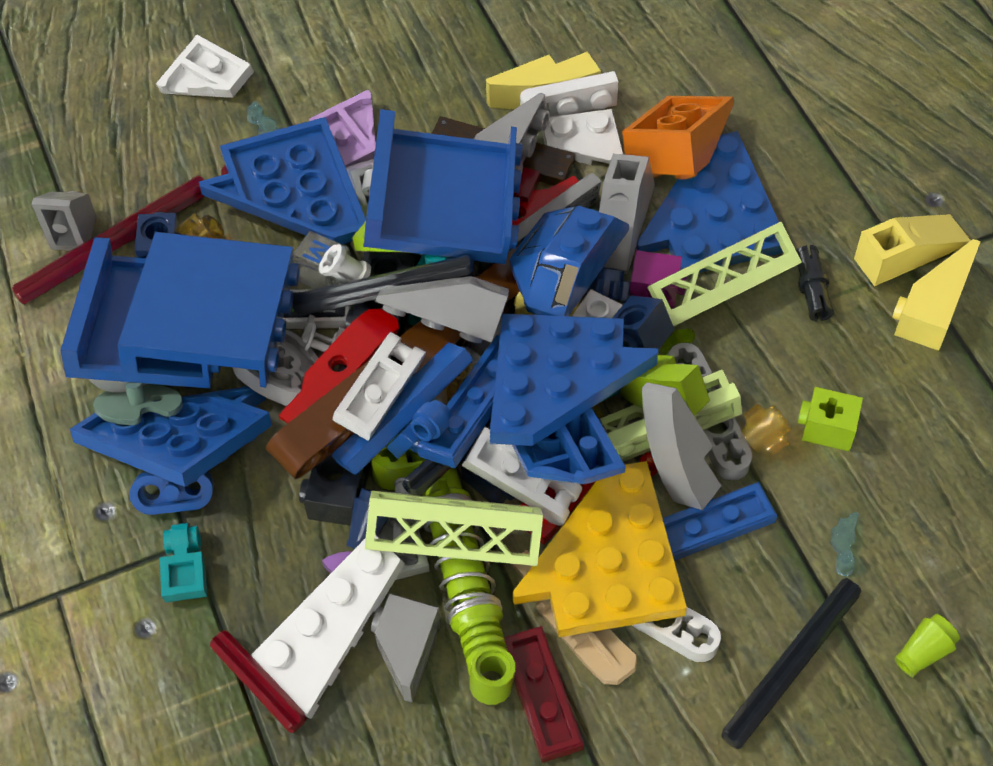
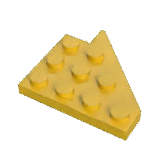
M647 461L626 464L625 473L596 481L539 556L538 566H532L514 589V605L550 599L558 637L686 616V602Z

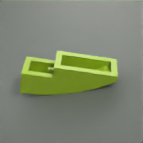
M658 355L656 366L620 389V395L627 401L643 408L642 388L647 382L677 388L694 416L710 401L699 366L676 364L674 356Z

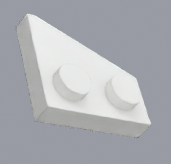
M196 35L156 85L159 91L164 94L233 98L254 71L250 63Z
M612 109L549 117L548 125L545 131L542 132L545 145L575 153V160L579 163L591 165L593 160L610 164L613 154H623Z

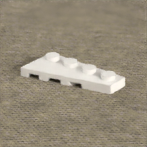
M366 538L251 655L305 712V716L312 719L319 705L317 703L327 686H332L341 671L338 668L350 648L356 646L364 633L361 630L372 612H376V609L379 608L405 565L394 552L365 549Z

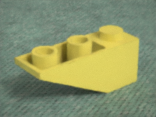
M950 214L897 217L862 231L854 260L872 284L877 286L957 251L971 240Z

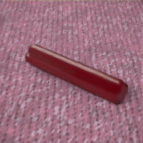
M223 630L210 641V647L288 732L294 733L307 721L305 712L229 631Z

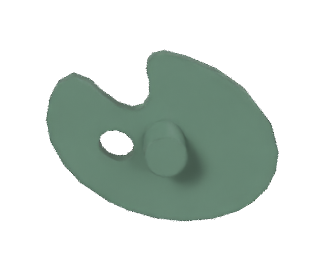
M133 382L126 383V392L105 391L99 394L93 402L96 415L105 421L123 425L139 424L142 414L146 412H155L171 417L179 413L183 407L182 397L174 389L156 384H145L142 386L141 383Z

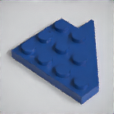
M326 117L221 145L220 150L228 174L199 181L201 193L206 197L331 246L352 242V237L366 221Z
M738 131L720 136L710 162L695 177L677 179L637 241L636 250L654 252L668 248L671 255L682 256L680 270L779 223ZM774 234L764 239L760 253L767 256L783 253ZM755 243L746 248L754 250ZM736 252L732 254L729 266L750 261L751 257ZM723 259L715 262L714 264L721 266ZM703 268L699 271V273L710 270Z
M502 314L490 425V444L525 446L537 444L656 366L658 349L623 347L624 319Z
M246 386L183 396V407L176 415L167 417L155 412H146L142 414L141 422L136 425L111 423L94 413L70 428L73 442L186 487L196 482L199 477L217 464L225 461L238 449L256 439L258 435L271 427L272 423L269 412L256 408L257 405L266 400V397Z

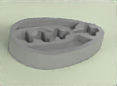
M286 330L284 342H277L276 348H279L277 371L270 372L266 388L260 387L259 370L233 367V371L238 379L252 390L268 399L287 406L301 391L304 374L316 362L318 357L311 347L308 351L304 350L305 343L302 342L298 335Z

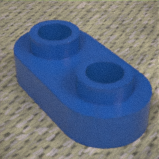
M145 471L135 478L130 489V501L139 512L148 515L196 510L204 507L210 501L214 490V481L210 473L206 472L197 480L201 488L191 490L188 486H180ZM155 485L160 493L156 495L149 494L145 487Z

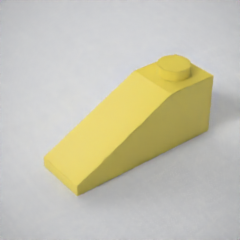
M972 239L916 281L911 288L908 298L900 296L892 316L893 319L899 320L895 336L938 351L940 350L981 241Z

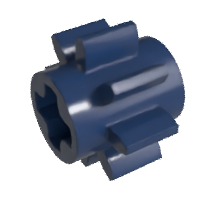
M603 267L584 295L593 290L620 303V300L627 301L630 295L631 281H623V270Z

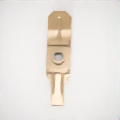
M526 549L522 554H529ZM511 564L522 578L532 567L531 565ZM550 599L535 601L537 611L557 633ZM611 629L561 637L581 662L603 684H620L636 671V654Z

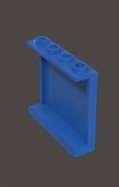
M380 109L363 247L449 258L468 255L473 261L506 265L508 250L516 249L519 226L512 225V220L517 221L520 207V198L513 197V193H519L521 170H516L515 166H520L523 144L516 143L517 127L511 126L508 144L394 129L396 111Z
M155 232L118 342L122 372L138 373L144 357L259 370L260 387L266 388L270 372H276L278 368L279 348H276L277 342L283 343L285 339L286 319H283L284 314H291L293 291H290L291 286L297 287L299 282L300 264L294 263L293 247Z
M94 237L60 350L65 376L81 379L210 388L213 372L219 373L221 366L143 357L138 373L122 372L118 342L146 258L113 256L110 238Z

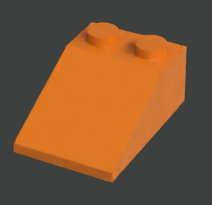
M667 96L622 131L625 155L649 157L653 178L662 174L675 175L677 179L695 177L711 160L734 105V97Z

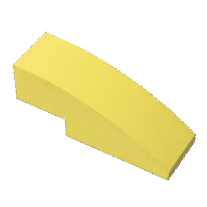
M588 52L557 64L550 55H546L487 78V104L490 108L516 109L520 106V95L526 89L601 74V70Z

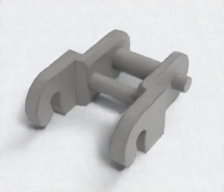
M310 314L301 337L303 339L302 342L305 343L304 350L308 351L310 347L325 352L345 328L340 327L338 332L334 334L333 339L315 332V316ZM314 338L319 339V340H321V341H323V342H326V343H328V344H330V345H327V344H325V343H322V342H320V341H317V340H315Z

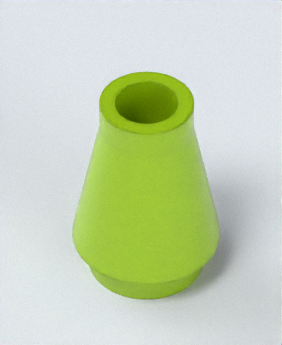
M934 614L930 619L925 617L901 652L894 657V660L908 676L914 677L919 671L956 650L955 644L960 640V635L951 623L941 615Z

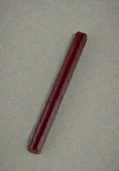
M195 176L95 237L110 238L112 252L136 238L138 214H153L156 212L177 214L205 197L202 195L199 181L204 179L201 176ZM94 237L14 284L12 291L22 305L27 304L85 269Z

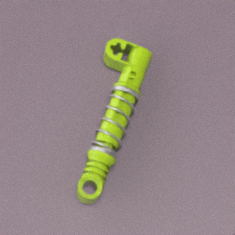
M395 437L372 459V478L378 486L387 490H395L394 483L396 479L407 477L426 460L419 457L418 452L414 453L410 448L397 459L386 448ZM411 455L413 462L408 463L406 456ZM456 468L449 469L422 494V496L472 501L469 493L462 489ZM427 521L424 525V529L432 533L433 541L430 543L431 545H437L449 535L439 522ZM448 523L453 530L461 525ZM471 525L458 535L468 548L479 549L477 540L480 543V548L484 545L483 539L476 535L479 526H475V529H473V525ZM454 540L446 545L459 547ZM438 556L439 560L434 567L443 574L444 580L439 587L448 593L449 601L445 605V609L450 612L447 618L452 631L459 634L461 639L460 642L470 676V691L479 702L487 705H497L504 702L510 696L515 676V661L508 652L500 625L503 618L501 602L492 595L496 586L495 581L489 575H486L490 563L485 561L486 568H484L483 561ZM488 580L491 582V585H492L491 590H490V586H489ZM487 671H495L502 678L488 680L482 674Z

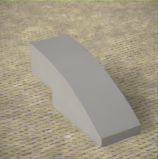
M647 382L642 388L643 413L648 442L662 483L673 502L703 510L721 487V484L704 459L713 445L677 388Z

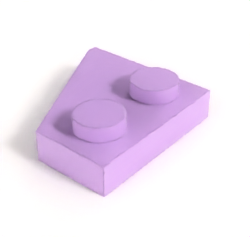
M369 90L309 118V121L326 117L345 167L374 159L376 141L372 99Z

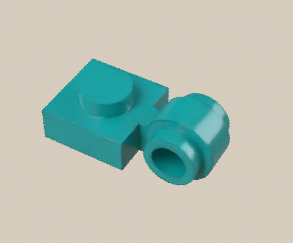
M190 523L171 525L170 530L163 531L165 552L167 555H174L160 557L161 597L165 603L207 597L205 557L202 551L194 552L201 550L202 547L198 525L191 526Z

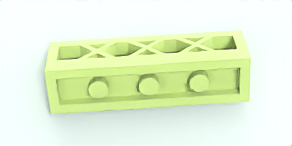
M779 222L647 288L652 298L663 300L672 324L676 326L802 263L782 222ZM773 234L784 253L777 258L760 253L764 239ZM755 243L754 250L746 248ZM737 252L751 257L747 273L740 274L728 269L732 254ZM723 259L721 266L714 264L715 262ZM758 260L765 263L756 268ZM703 268L719 273L715 289L711 291L695 285L699 271ZM691 275V276H690V279H689V283L686 282V281L681 280V279H683V278H685V277ZM726 276L733 279L724 284ZM670 284L686 289L682 305L672 310L661 290ZM693 292L700 294V296L691 300Z
M723 370L703 377L706 389L718 384L720 388L708 393L710 401L694 416L702 429L709 428L742 414L741 396L735 384H729ZM632 405L600 418L622 462L651 451L647 438L643 408ZM636 417L643 418L642 420L627 425L628 421L631 419H634Z
M371 491L365 549L538 566L543 513L540 507ZM377 516L396 518L406 531L393 541L375 539ZM405 519H414L418 521L414 523L412 526H410ZM427 521L439 522L449 535L437 545L425 544L415 531ZM448 523L461 525L453 530ZM471 525L482 526L492 539L480 549H471L464 544L458 535ZM491 527L504 529L496 535ZM513 530L532 531L529 554L512 553L501 540ZM411 536L416 543L402 541ZM454 540L459 547L446 545ZM497 544L502 551H492L489 549Z

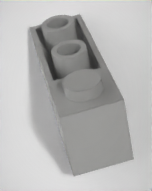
M539 93L479 132L474 139L508 144L511 126L517 127L516 143L523 144L520 166H515V169L521 170L522 174L523 162L526 157L532 156L539 131L544 132L548 125L550 112L545 108V94Z
M613 154L603 182L599 212L614 216L629 224V231L604 267L623 270L624 274H628L655 187L649 157Z
M473 276L381 288L375 302L384 304L383 309L391 314L404 317L406 313L421 317V323L428 327L444 330L446 326L460 331L459 336L465 340L482 343L483 340L492 342L508 298L509 289Z

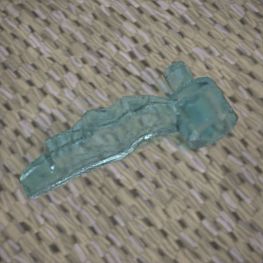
M253 102L248 106L247 119L250 123L258 124L259 135L279 130L276 127V121L263 115V108L257 102Z
M857 512L850 514L848 518H839L838 525L831 529L832 538L830 543L839 554L836 558L835 569L842 576L851 575L854 571L855 558L850 547L855 543V528L859 518V513Z

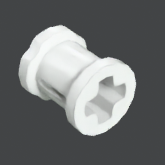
M339 244L333 245L324 254L319 264V272L324 276H332L344 283L369 277L371 266L366 261H357L348 255L345 247Z

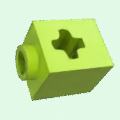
M814 387L811 401L803 400L797 424L805 425L802 441L850 452L857 431L863 398Z

